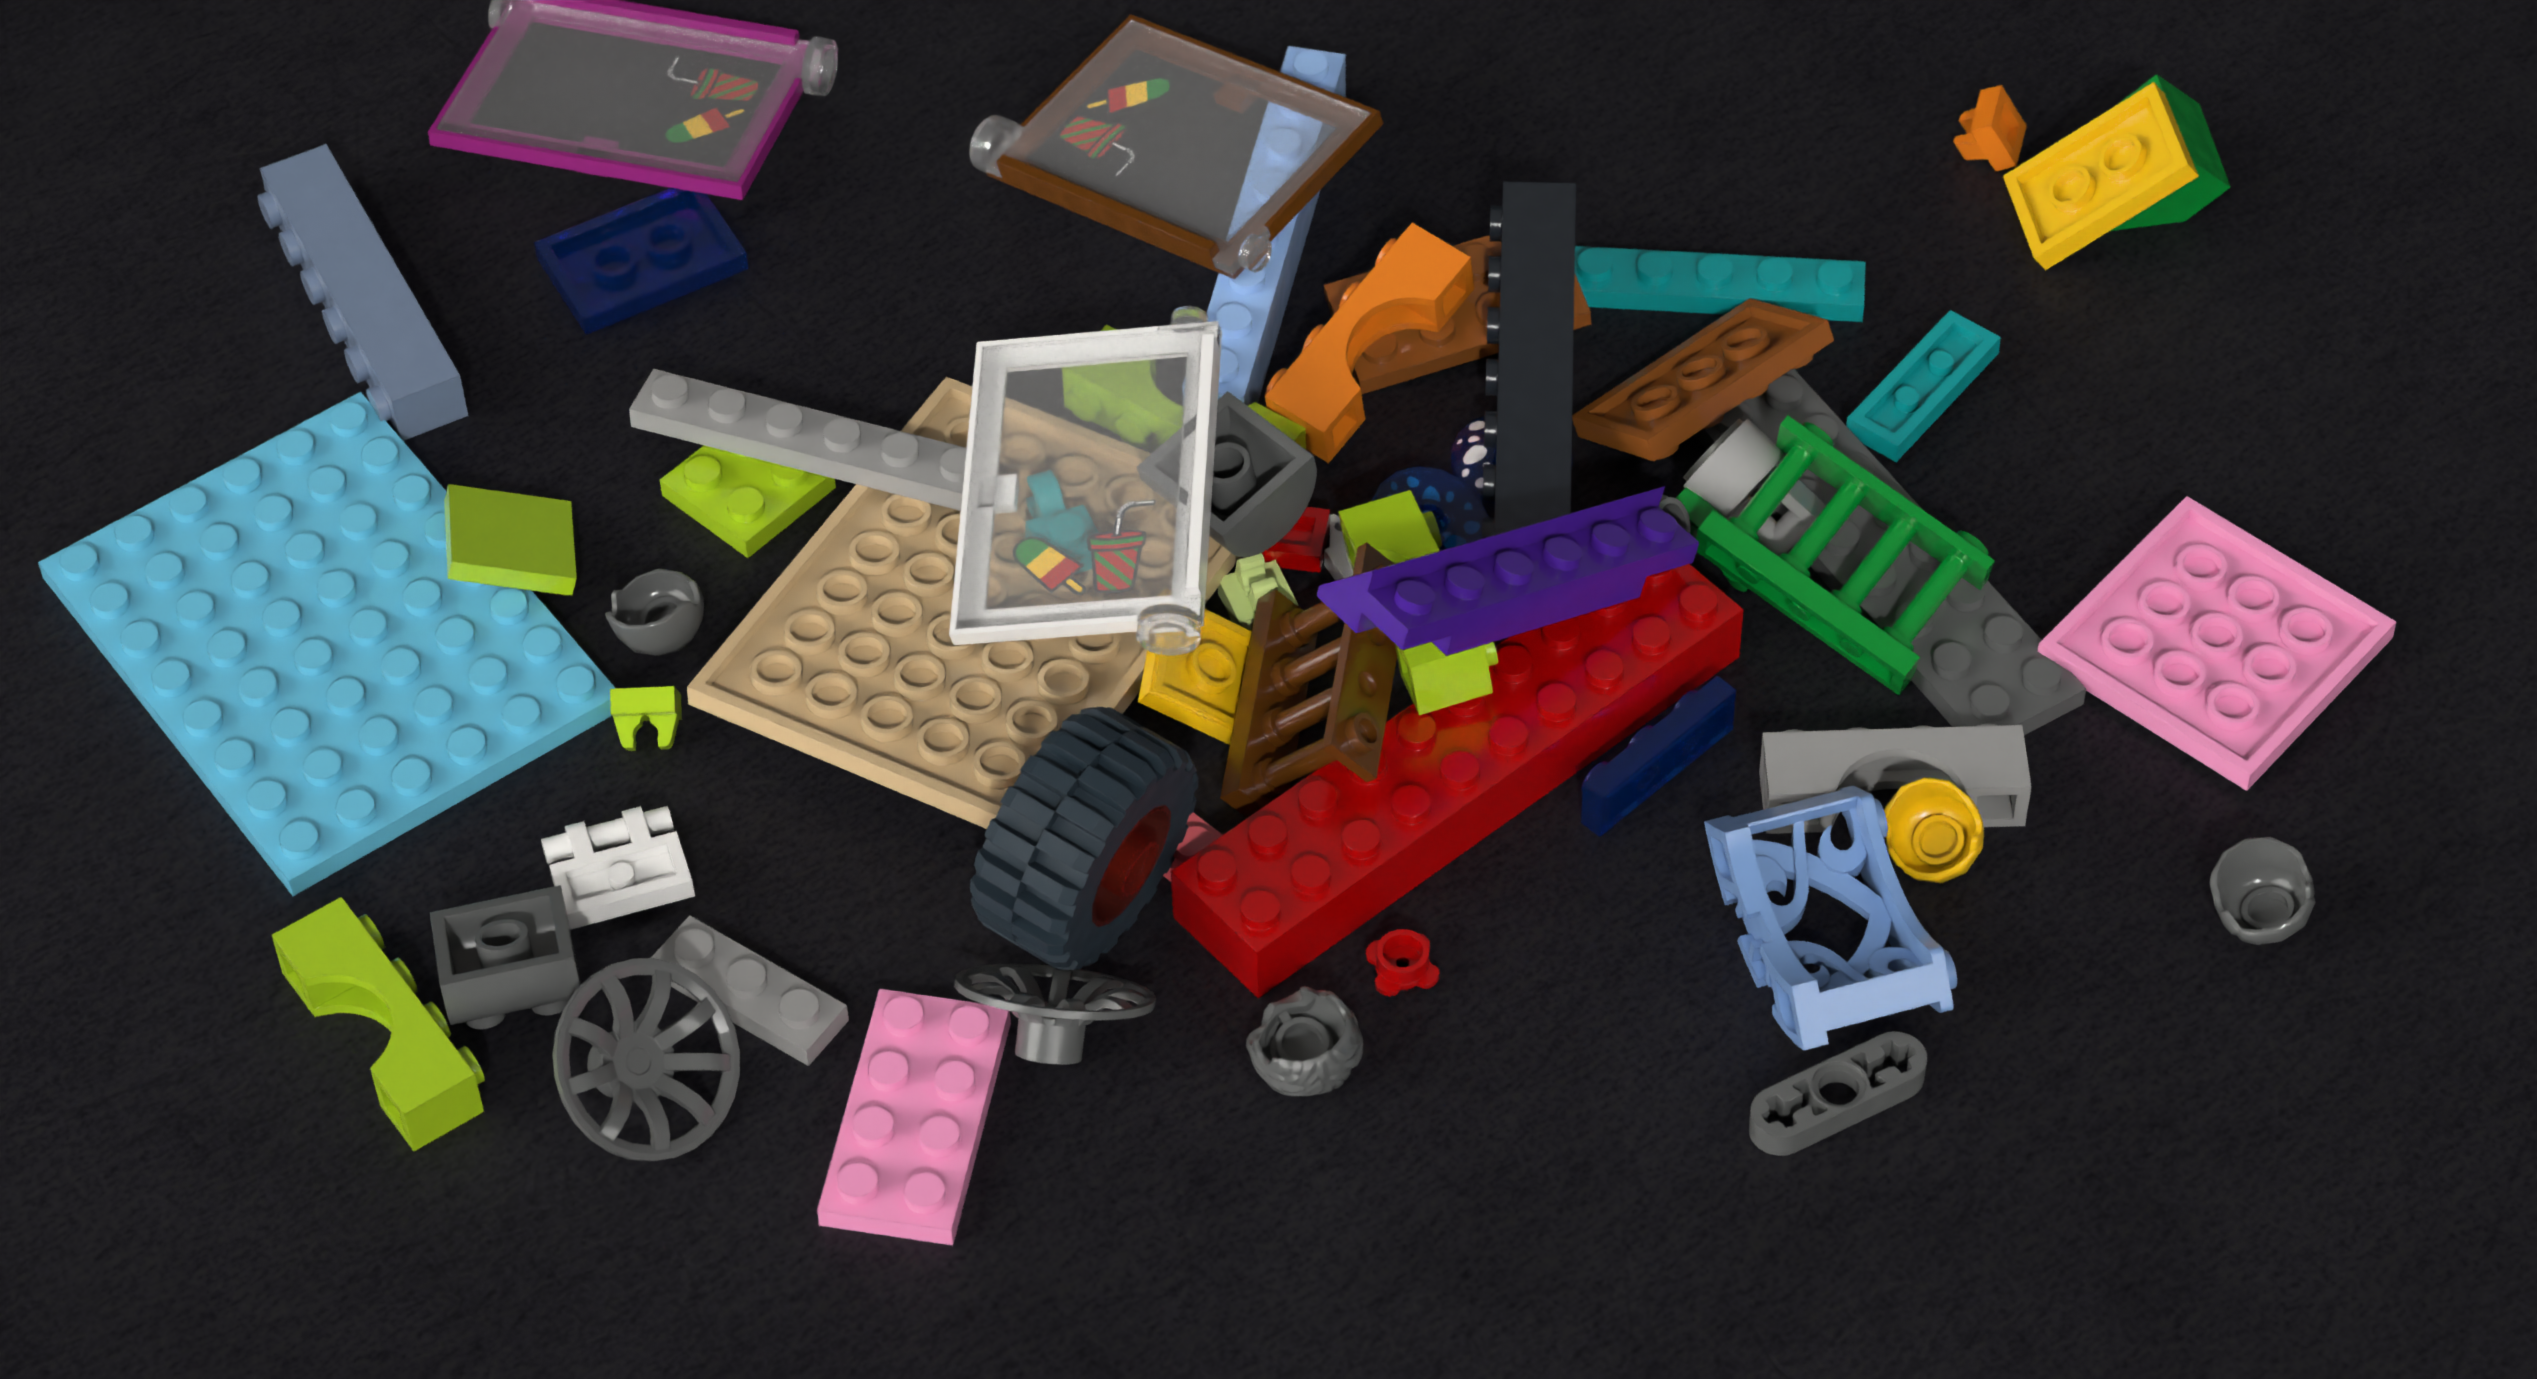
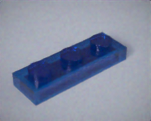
M1716 676L1699 691L1691 690L1683 695L1673 711L1654 727L1646 726L1642 728L1632 738L1628 747L1609 763L1604 761L1597 764L1588 773L1582 784L1581 823L1601 837L1732 731L1736 689L1719 676Z

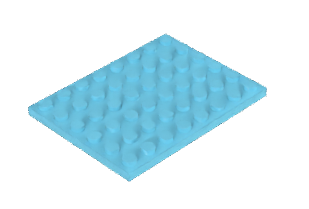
M361 392L38 562L42 577L292 896L611 717L610 689H616L533 591L448 579L444 507L446 490L385 420L380 421L371 403Z

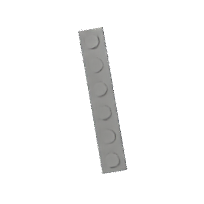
M656 369L652 370L629 409L631 427L961 511L967 451L965 447Z

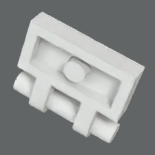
M641 806L622 811V818L586 827L584 821L565 826L566 833L541 839L547 864L565 860L550 864L549 866L554 886L561 885L570 930L695 896L692 878L677 831L667 833L674 831L668 806L646 812L642 811ZM614 847V848H611V849L599 851V850H602V849Z

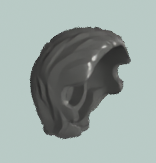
M1302 986L1298 992L1268 1004L1263 1013L1262 1025L1248 1035L1246 1048L1255 1070L1273 1090L1287 1096H1312L1331 1092L1333 1089L1343 1085L1344 1081L1351 1075V1069L1358 1066L1362 1058L1363 1038L1354 1013L1335 993Z

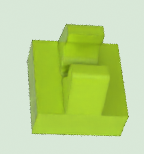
M674 686L610 689V710L621 745L628 751H636V733L643 726L644 721H650L658 730L657 740L659 748L661 750L670 749L674 743L678 722L682 720L680 692Z

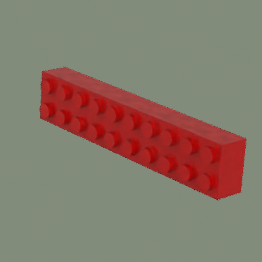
M1687 564L1647 576L1639 598L1507 638L1495 647L1498 664L1489 666L1493 693L1422 715L1418 714L1413 703L1386 722L1376 779L1366 782L1336 760L1316 770L1171 870L1173 918L1259 999L1740 657L1744 609L1693 566Z

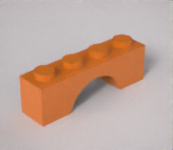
M1411 223L1398 240L1392 238L1383 246L1377 257L1375 267L1362 282L1356 281L1349 286L1340 301L1339 309L1326 325L1320 324L1310 332L1303 345L1302 353L1288 369H1280L1272 377L1265 392L1266 407L1306 428V450L1329 463L1365 421L1361 388L1352 376L1355 364L1361 354L1373 342L1393 332L1409 329L1439 332L1474 290L1471 257L1416 224Z

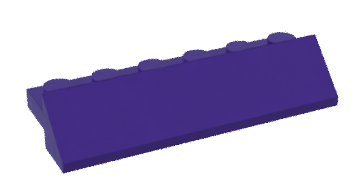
M1664 486L1319 585L1317 597L1355 633L1378 627L1401 650L1432 642L1448 656L1639 598L1647 576L1693 563L1699 541L1681 527L1674 517L1659 507Z

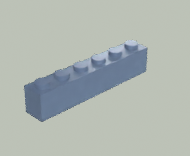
M325 144L260 168L265 193L257 195L265 221L270 228L276 226L281 228L282 232L279 233V239L288 262L291 266L301 264L304 270L300 271V276L305 291L313 305L322 302L326 308L322 310V315L327 330L335 344L344 341L348 347L344 349V354L351 374L357 383L367 381L370 388L366 389L367 397L380 421L389 420L394 431L404 441L468 416L460 374L328 146Z

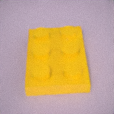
M2154 82L2003 176L2033 257L2045 270L2199 177L2166 95Z

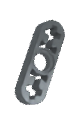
M1883 1033L1762 1090L1756 1095L1751 1104L1749 1121L1751 1140L1759 1149L1768 1154L1777 1156L1790 1155L1913 1097L1920 1091L1924 1083L1927 1064V1053L1924 1046L1918 1039L1907 1033ZM1890 1059L1896 1066L1907 1063V1072L1901 1073L1895 1066L1883 1069L1884 1061ZM1875 1078L1874 1088H1871L1870 1080ZM1840 1082L1849 1085L1856 1092L1857 1097L1850 1103L1838 1105L1826 1101L1821 1096L1819 1090L1826 1084ZM1802 1098L1806 1100L1807 1106L1801 1108ZM1776 1114L1781 1120H1788L1793 1117L1792 1126L1785 1128L1779 1121L1768 1124L1769 1115Z

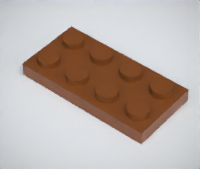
M1490 235L1453 246L1471 257L1474 282L1473 292L1439 332L1420 329L1401 330L1385 335L1368 346L1357 360L1353 369V374L1361 388L1362 394L1499 353V344H1487L1488 307H1500V293L1488 292L1489 256H1501L1502 242H1490ZM1370 271L1324 285L1325 299L1332 316L1339 309L1340 301L1349 286L1356 281L1362 282ZM1576 274L1574 279V330L1591 325V311Z
M1749 298L1572 415L1577 435L1580 438L1651 461L1669 457L1678 450L1679 444L1700 430L1720 423L1724 418V414L1747 399L1760 396L1767 391L1770 383L1788 371L1808 364L1813 359V354L1834 341L1829 322L1824 318Z

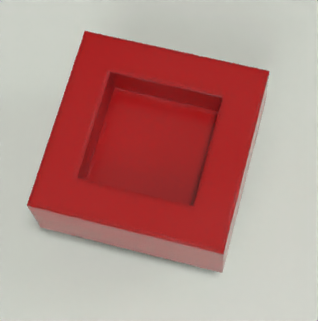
M1306 507L1293 528L1279 542L1262 552L1265 563L1276 560L1280 568L1320 573L1324 549H1326L1330 530V509Z

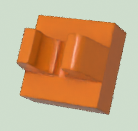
M2002 85L1980 90L1976 108L1964 112L1959 118V122L1967 134L1956 136L1954 144L1965 160L1988 159L1995 171L2016 167L2027 125Z

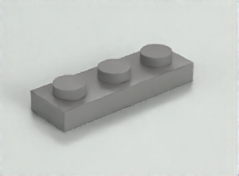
M690 915L651 957L676 963L698 975L715 991L725 1005L733 1023L807 1066L815 1060L849 1021L846 1004ZM671 981L672 988L699 1003V1000L685 988Z

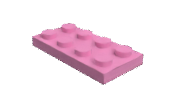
M879 989L817 1210L819 1226L953 1245L1011 1024L1010 1011L976 1002Z

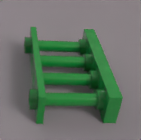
M1787 415L1780 424L1776 446L1786 456L1737 518L1730 516L1728 519H1725L1714 510L1710 512L1697 529L1696 540L1699 541L1697 553L1894 693L1900 695L1912 680L1920 656L1913 652L1914 646L1912 641L1961 578L1981 590L1988 581L1995 560L1988 556L1987 548L1976 537L1961 530L1955 533L1835 449L1832 439L1822 429L1809 422H1804L1801 425ZM1808 469L1838 491L1788 554L1780 553L1777 556L1758 542L1757 532ZM1859 505L1888 525L1889 528L1840 590L1833 589L1828 592L1810 579L1811 575L1808 569ZM1912 542L1941 564L1892 627L1884 626L1880 629L1861 615L1860 605L1908 543Z

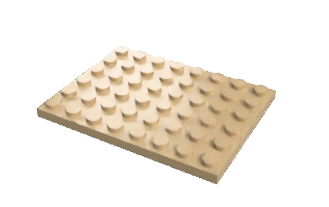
M946 377L901 431L967 448L972 386ZM1007 400L1000 479L1018 477L1021 484L1018 515L996 517L988 613L1158 600L1167 591L1173 593L1178 511L1149 490L1140 479L1138 470L1152 456ZM1052 473L1060 486L1067 512L1086 508L1100 536L1115 534L1118 517L1125 507L1135 504L1157 503V508L1133 510L1125 517L1123 533H1141L1148 536L1134 592L1122 596H1099L1095 592L1094 572L1074 579L1087 590V595L1084 598L1075 597L1065 588L1052 597L1016 564L1014 552L1018 546L1026 542L1027 524L1034 522L1027 506L1028 501L1035 499L1028 486V479ZM856 484L687 686L688 704L987 829L991 819L996 817L1002 805L1000 801L1009 786L1012 787L1020 776V769L1030 756H1034L1039 751L1042 741L1052 731H1058L1061 728L1062 722L1072 714H1080L1082 709L1090 707H1111L1121 714L1125 712L1140 692L1151 630L953 645L949 631L961 511ZM1210 536L1205 604L1219 587L1222 578L1228 575L1237 560L1240 559V557L1233 555Z

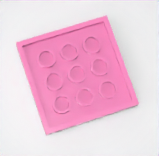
M2186 496L2039 643L2038 652L2070 671L2089 693L2247 791L2393 638L2396 621Z

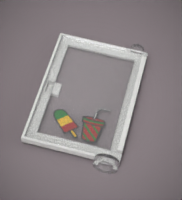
M1193 306L1177 308L1171 314V325L977 342L949 631L953 645L1136 632L1137 642L1144 649L1155 654L1167 656L1182 655L1198 647L1201 640V627L1204 626L1222 331L1219 322H1208V315L1204 310Z

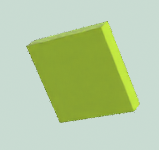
M448 484L444 500L448 579L561 595L573 594L577 577L571 501Z

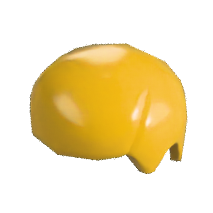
M1923 777L1905 784L1899 788L1884 808L1888 825L1886 836L1888 853L1896 866L1901 867L1904 873L1918 881L1944 883L1963 875L1968 871L1983 849L1984 826L1979 809L1973 799L1950 780Z

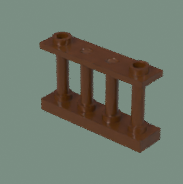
M1365 543L1357 548L1353 576L1395 563L1391 562L1370 544ZM1276 589L1258 599L1220 799L1248 818L1289 790L1291 782L1336 760L1366 782L1377 778L1397 661L1395 643L1378 627L1355 633L1344 622L1342 637L1315 650L1318 632L1341 621L1326 604L1320 602L1303 610ZM1336 668L1333 687L1306 700L1309 681ZM1327 719L1324 738L1297 750L1300 731Z

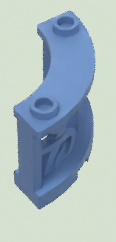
M1852 785L1840 788L1836 792L1736 817L1727 815L1704 821L1713 865L1724 904L1738 903L1735 908L1738 918H1743L1748 932L1746 935L1739 936L1737 941L1757 988L1766 985L1772 988L1775 1004L1772 1005V1015L1786 1035L1803 1051L1829 1044L1827 1031L1928 1004L1939 1013L1953 1010L1951 989H1955L1957 986V973L1954 962L1949 952L1943 950L1942 946L1923 928L1903 893L1884 841V837L1888 833L1886 815L1881 803L1874 799L1872 794ZM1842 812L1847 823L1852 846L1847 850H1839L1834 847L1830 838L1832 825L1824 830L1820 838L1817 857L1807 853L1804 821ZM1793 824L1791 846L1764 840H1752V834ZM1859 873H1861L1864 884L1855 879ZM1787 879L1793 880L1794 898L1790 904L1779 906L1769 900L1767 893L1774 890L1780 892L1785 897ZM1809 886L1836 898L1868 920L1863 940L1848 962L1832 950L1821 945L1806 941L1786 940L1784 935L1791 931L1803 916ZM1888 939L1891 947L1885 948ZM1814 964L1819 966L1820 970L1810 974L1803 965Z

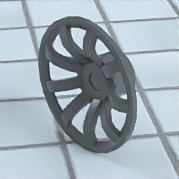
M634 958L603 968L591 975L574 992L563 1009L555 1032L553 1048L554 1076L562 1103L573 1122L592 1142L607 1152L628 1160L658 1161L675 1158L694 1150L712 1136L726 1118L735 1098L739 1081L740 1049L735 1027L725 1005L715 991L698 975L676 963L665 960ZM632 975H652L651 993L646 1006L636 1021H633L630 999L618 979ZM672 981L685 988L699 1000V1003L676 1022L660 1030L657 1025L668 1003ZM601 989L607 996L613 1012L614 1022L610 1033L595 1024L578 1018L587 1002ZM711 1017L718 1034L722 1054L674 1053L672 1045L698 1029ZM571 1036L580 1038L593 1045L588 1056V1072L571 1077L569 1060ZM674 1072H722L718 1092L711 1107L699 1094L673 1079ZM597 1088L604 1095L613 1098L610 1112L601 1126L587 1113L577 1096L578 1093ZM661 1095L678 1103L696 1118L698 1124L685 1135L670 1141L668 1119L657 1096ZM632 1102H635L644 1112L650 1127L651 1145L635 1144L617 1138L629 1117Z
M991 964L964 969L956 975L955 979L956 990L968 999L998 1009L1012 1011L1019 1018L1015 1054L1020 1058L1045 1064L1064 1065L1079 1063L1082 1060L1085 1026L1091 1024L1093 1020H1118L1139 1017L1152 1012L1156 1006L1155 994L1148 988L1120 977L1082 969L1059 970L1050 965ZM1004 976L1012 977L1019 989ZM1033 976L1053 977L1048 1001H1044L1039 985ZM1070 979L1088 982L1077 992L1073 999H1067ZM989 994H999L1006 1000L990 996ZM1126 1000L1133 1001L1138 1005L1134 1007Z

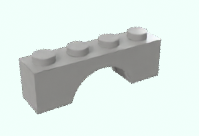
M1980 724L1965 727H1931L1922 725L1898 729H1867L1857 727L1848 730L1832 731L1791 729L1783 732L1763 733L1759 775L1763 810L1836 792L1840 788L1852 785L1869 793L1881 789H1899L1905 784L1923 777L1950 780L1972 798L1982 816L1984 827L2025 826L2031 780L2023 725ZM1839 813L1804 821V833L1824 832L1828 826L1832 825L1833 827ZM1793 824L1765 832L1766 834L1792 833Z

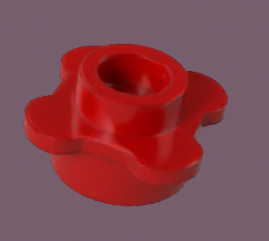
M1398 929L1385 934L1380 940L1369 944L1366 949V959L1375 966L1378 975L1375 979V988L1379 993L1386 996H1395L1401 990H1408L1415 986L1429 989L1436 985L1439 980V969L1430 962V941L1426 936L1412 930ZM1406 963L1409 965L1407 967H1398L1396 964Z

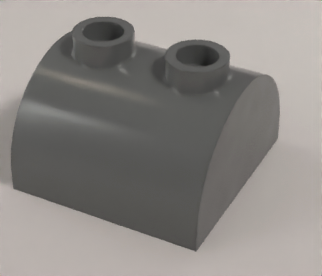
M1227 391L1218 399L1209 536L1233 555L1251 557L1271 548L1297 523L1313 494L1317 468L1314 456ZM1197 419L1185 428V442L1196 433ZM1184 430L1138 470L1142 483L1176 511L1179 509ZM1181 489L1180 504L1188 509L1190 495Z
M561 885L430 912L440 988L450 1025L466 1022L471 1028L487 1029L501 1023L506 1013L532 1008L539 1015L557 1014L563 1011L574 992L581 986Z

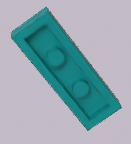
M1950 310L1847 417L1846 426L1862 444L1897 462L1999 354L2001 337Z

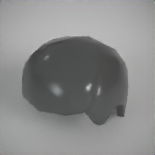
M658 568L636 576L622 590H614L611 594L612 611L605 613L615 635L633 652L661 656L677 652L692 641L703 619L704 598L696 581L684 573Z
M2271 836L2245 838L2222 853L2211 873L2210 887L2215 908L2221 922L2231 935H2237L2241 941L2254 945L2282 942L2306 926L2315 904L2314 884L2303 855L2294 846Z

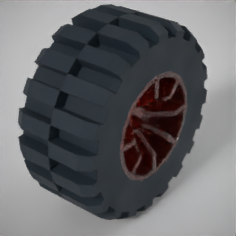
M1090 707L1082 709L1080 714H1072L1062 722V726L1058 731H1052L1042 741L1039 751L1034 756L1028 758L1020 769V776L1012 787L1009 786L1000 801L1002 805L996 817L992 818L984 834L986 836L983 848L978 851L974 863L977 871L971 878L970 891L973 895L971 903L982 924L1059 970L1081 969L1082 966H1090L1098 961L1101 953L1109 952L1117 944L1118 937L1125 930L1128 931L1138 919V913L1145 904H1149L1158 890L1156 887L1162 876L1170 869L1175 859L1173 855L1179 843L1183 842L1189 827L1187 821L1194 812L1197 800L1194 796V792L1198 789L1197 770L1187 751L1111 707Z

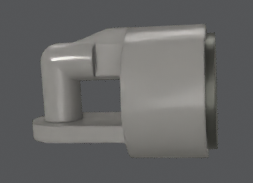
M1738 419L1688 470L1683 477L1687 481L1683 487H1687L1702 497L1727 519L1730 516L1737 518L1752 499L1750 495L1761 483L1764 484L1786 454L1751 420L1746 419L1742 422ZM1800 480L1797 481L1782 500V503L1789 510L1778 521L1770 516L1757 532L1758 542L1777 556L1780 553H1787L1825 507V504Z

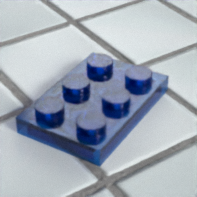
M669 188L534 242L538 261L586 335L749 269L746 251L708 195L676 188Z

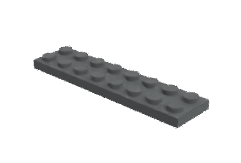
M1795 369L1788 371L1770 383L1767 391L1760 396L1747 399L1724 414L1723 420L1717 425L1700 430L1694 434L1697 440L1708 450L1738 419L1742 422L1749 419L1776 444L1780 424L1788 415L1801 425L1804 422H1809L1822 429L1832 439L1835 449L1920 507ZM1808 469L1799 479L1825 506L1838 491ZM1761 483V484L1754 490V492L1750 495L1751 498L1756 494V492H1757V491L1760 489V487L1763 485L1762 483ZM1781 502L1770 516L1778 521L1789 509ZM1858 505L1810 567L1831 590H1840L1889 526ZM1909 542L1860 605L1861 615L1880 629L1884 626L1892 627L1941 563L1912 542ZM1961 578L1912 641L1914 646L1913 652L1920 656L1911 681L1952 727L1977 726L1980 724L2023 725V732L2026 735L2083 705L2086 688L2070 671L2038 652V645L2042 641L2041 638L1988 581L1979 590Z

